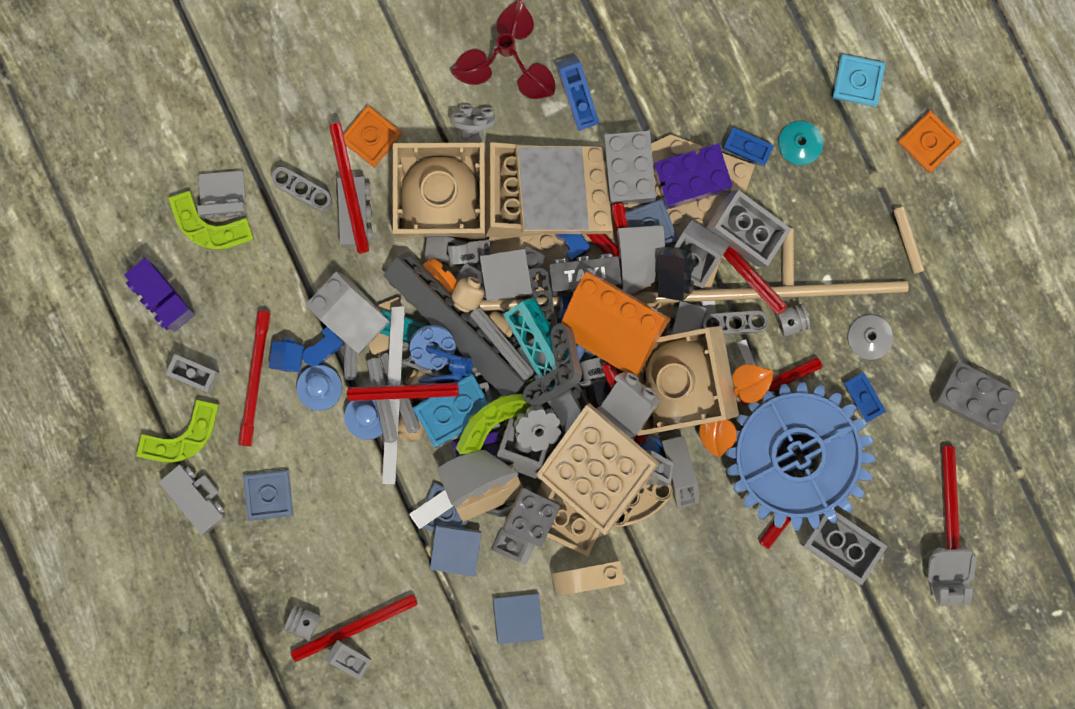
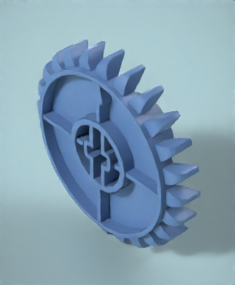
M805 382L799 383L796 393H791L787 384H782L780 396L776 398L768 390L763 396L765 404L761 406L757 402L748 403L753 414L750 417L739 415L736 418L740 425L743 426L742 431H737L735 441L738 443L737 447L727 449L726 451L727 457L737 459V464L727 469L728 475H740L741 480L734 485L733 490L735 493L749 491L744 501L746 508H750L758 502L761 504L758 510L759 519L764 520L771 512H774V522L777 528H781L786 518L790 517L795 531L801 530L803 518H808L811 526L818 530L820 527L819 515L822 514L835 524L837 522V515L834 508L839 506L844 511L851 513L853 508L847 499L849 494L858 498H864L865 496L862 489L856 484L857 481H872L873 479L869 472L862 469V464L874 463L876 458L869 453L863 452L862 448L872 445L874 440L871 436H859L858 434L868 424L865 419L854 421L850 419L857 410L854 404L847 405L842 409L839 407L842 400V394L839 392L833 394L829 399L824 398L825 387L823 385H819L813 394H808ZM798 437L812 439L805 444H802L801 441H794ZM790 441L791 444L787 447L789 452L780 456L783 447ZM819 446L821 447L804 456L807 460L806 463L801 465L797 460L781 468L782 465L797 458L795 455L797 450H801L805 454ZM822 458L818 469L811 473L810 470L814 467L812 462ZM799 470L801 473L806 472L808 476L799 478L792 477L789 474Z

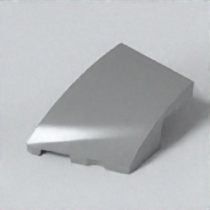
M663 225L618 228L621 290L633 295L645 289L653 282L658 281L659 254L665 249Z
M486 450L459 456L437 468L450 503L455 507H458L474 494L480 497L496 484L500 486L505 485L518 475L517 471Z

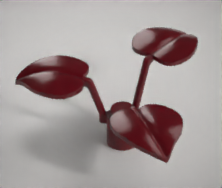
M522 0L511 4L500 15L497 21V31L499 34L497 48H494V53L489 61H487V56L484 52L472 49L463 53L451 69V74L457 80L469 85H480L491 78L492 70L489 65L494 62L498 53L504 57L513 55L524 73L518 80L519 91L523 96L529 99L548 98L555 94L556 89L554 77L546 66L535 63L527 71L517 55L515 39L523 40L527 38L534 29L533 17Z

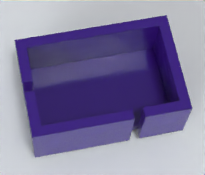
M719 143L699 149L698 154L694 150L654 162L653 165L658 186H661L660 193L667 210L731 191L733 187Z
M146 257L124 274L128 279L126 285L137 296L141 295L143 297L140 299V302L148 311L150 310L151 313L155 312L157 314L154 318L165 330L171 329L176 332L195 316L194 312Z

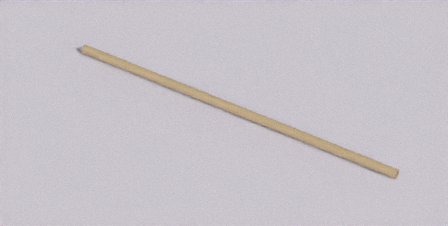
M908 281L771 287V289L780 298L908 292ZM753 288L693 290L692 294L682 302L762 298ZM641 292L631 295L640 301H644L645 304L680 302L679 300L658 297V292ZM552 296L553 306L556 308L559 306L561 296ZM532 297L509 298L487 302V299H482L479 307L483 311L510 310L522 301ZM537 297L536 302L539 307H546L549 304L548 297Z

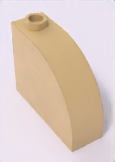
M621 561L552 574L556 597L625 584Z

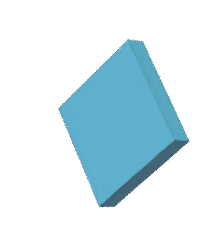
M842 54L832 99L876 108L886 63Z

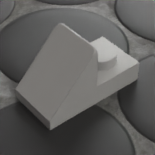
M501 529L492 550L526 565L535 545Z
M337 640L325 658L327 662L360 680L372 662L365 655Z

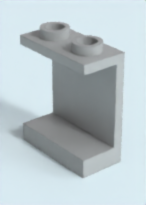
M625 371L614 378L617 381L616 385L602 405L596 409L634 440L661 400L652 389L641 384L634 374Z

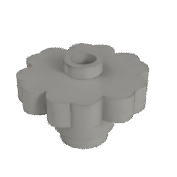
M541 405L529 407L526 414H519L514 423L516 429L515 437L523 448L531 447L534 452L546 450L549 443H556L561 434L559 428L560 420L552 409L544 410Z

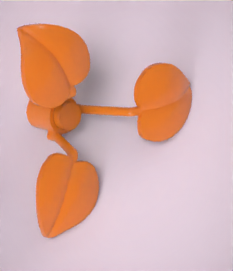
M744 364L738 367L732 378L735 397L737 398L740 395L741 400L747 403L760 400L771 385L773 370L753 364ZM722 420L701 424L699 435L704 447L713 455L721 457L727 449L734 445L737 438V430L731 421Z

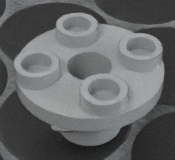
M467 104L460 105L459 110L451 114L450 122L453 126L462 129V140L464 142L480 143L483 140V130L495 124L494 110L489 107L479 109L472 108L471 105Z

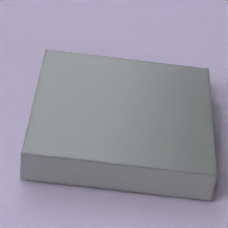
M525 249L480 256L487 302L532 295Z

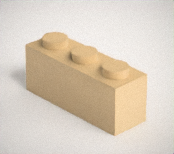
M513 464L509 465L510 468L515 470ZM517 475L503 486L494 485L480 497L475 494L455 508L464 522L517 499L523 486Z

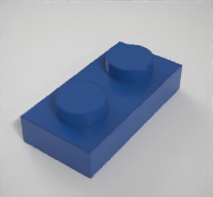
M733 127L723 149L765 167L774 145Z
M864 372L843 383L860 415L866 422L886 412Z

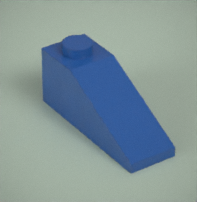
M577 56L555 62L578 131L600 124L580 60Z

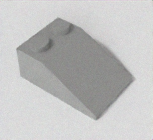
M335 272L306 304L320 321L358 354H361L390 322L346 275Z
M541 405L544 410L552 409L549 405ZM510 418L506 424L495 457L508 466L513 464L515 471L536 479V474L543 466L548 448L534 452L531 447L523 448L515 437L516 429L514 423L517 418Z

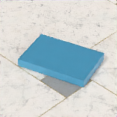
M473 374L457 382L459 385L458 396L429 398L412 408L435 448L463 433L470 417L489 404Z

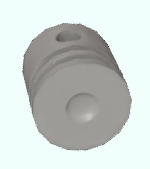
M800 304L799 307L797 305L794 306V309L792 307L786 308L781 314H776L783 337L797 334L800 330L801 332L805 331V329L810 330L809 317L803 304Z
M295 605L288 617L284 631L290 630L289 633L293 634L295 632L296 636L310 641L321 616L308 610L303 611L301 607L298 609V606Z

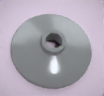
M865 315L855 320L848 331V343L851 350L860 358L875 360L881 358L890 350L893 343V332L890 325L883 318L875 315ZM870 332L876 336L873 341L868 339V333Z

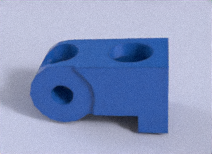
M554 234L569 249L566 252V257L570 262L577 261L576 258L582 257L590 251V246L581 234Z
M328 327L321 331L325 337L315 346H310L303 352L304 362L311 367L323 364L344 346L342 340Z

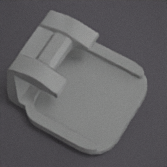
M959 547L957 550L936 548L930 556L928 580L931 583V590L938 606L971 605L973 587H969V582L974 579L976 556L968 547ZM949 589H953L954 592L949 593Z

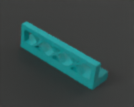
M535 298L524 300L503 315L538 377L541 378L548 374L549 371L552 372L556 369L550 339L552 328ZM520 311L523 317L522 325L517 324L512 316ZM526 332L533 334L535 338L534 345L528 344L526 341ZM538 351L544 353L546 357L545 365L538 362ZM566 352L563 354V360L568 357ZM550 383L549 390H552L555 385L552 386Z

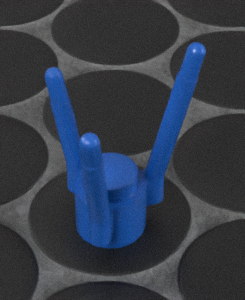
M428 348V352L450 359L449 369L454 374L421 378L419 383L453 379L462 380L463 376H469L472 372V359Z

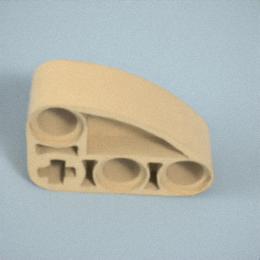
M644 484L636 495V502L629 504L623 512V522L615 523L614 527L629 526L655 514L672 496V486L664 485L668 489V495L661 498L656 494V487L659 485Z

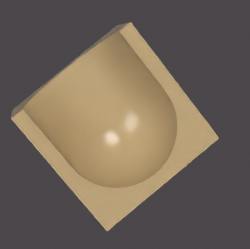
M393 143V235L396 242H406V240L431 236L486 240V151L484 143Z
M722 326L659 338L637 378L645 387L652 389L661 401L639 431L638 436L722 421L739 416Z

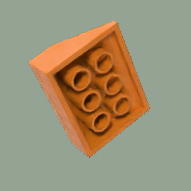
M585 272L571 298L561 324L573 330L576 344L621 371L630 372L637 377L670 318L593 272Z

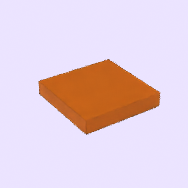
M367 105L344 133V139L349 149L375 169L393 147V143H396L403 134Z
M930 110L898 143L930 174L962 141Z

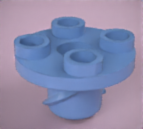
M428 325L417 330L412 336L409 345L410 354L418 365L424 368L439 370L450 359L430 353L428 348L454 355L455 341L452 334L446 328L438 325Z
M323 365L312 366L300 375L297 382V394L300 401L306 407L316 411L327 410L334 407L339 401L342 394V382L333 369Z
M375 400L350 401L344 414L347 429L355 437L363 440H371L381 436L383 433Z

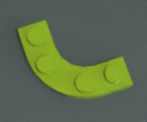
M190 191L168 198L180 230L193 243L203 248L227 250L255 241L247 218L224 226L208 225L198 215Z
M523 394L500 396L497 400L489 403L470 417L469 423L457 444V451L459 454L480 451L493 427L506 419L517 418L521 413L526 414L529 407L535 406L526 403Z
M196 400L191 423L184 434L175 439H161L141 434L136 456L164 463L180 462L195 456L205 447L213 434L220 405Z

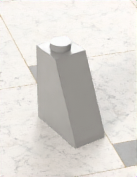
M669 437L667 440L662 441L664 457L674 463L671 486L677 509L699 504L698 483L685 437Z

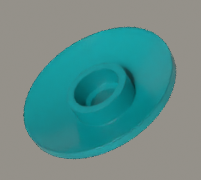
M796 121L787 125L782 130L778 146L781 155L789 163L800 166L808 165L814 162L821 154L823 138L820 131L813 124L805 121ZM798 139H805L806 144L800 145Z

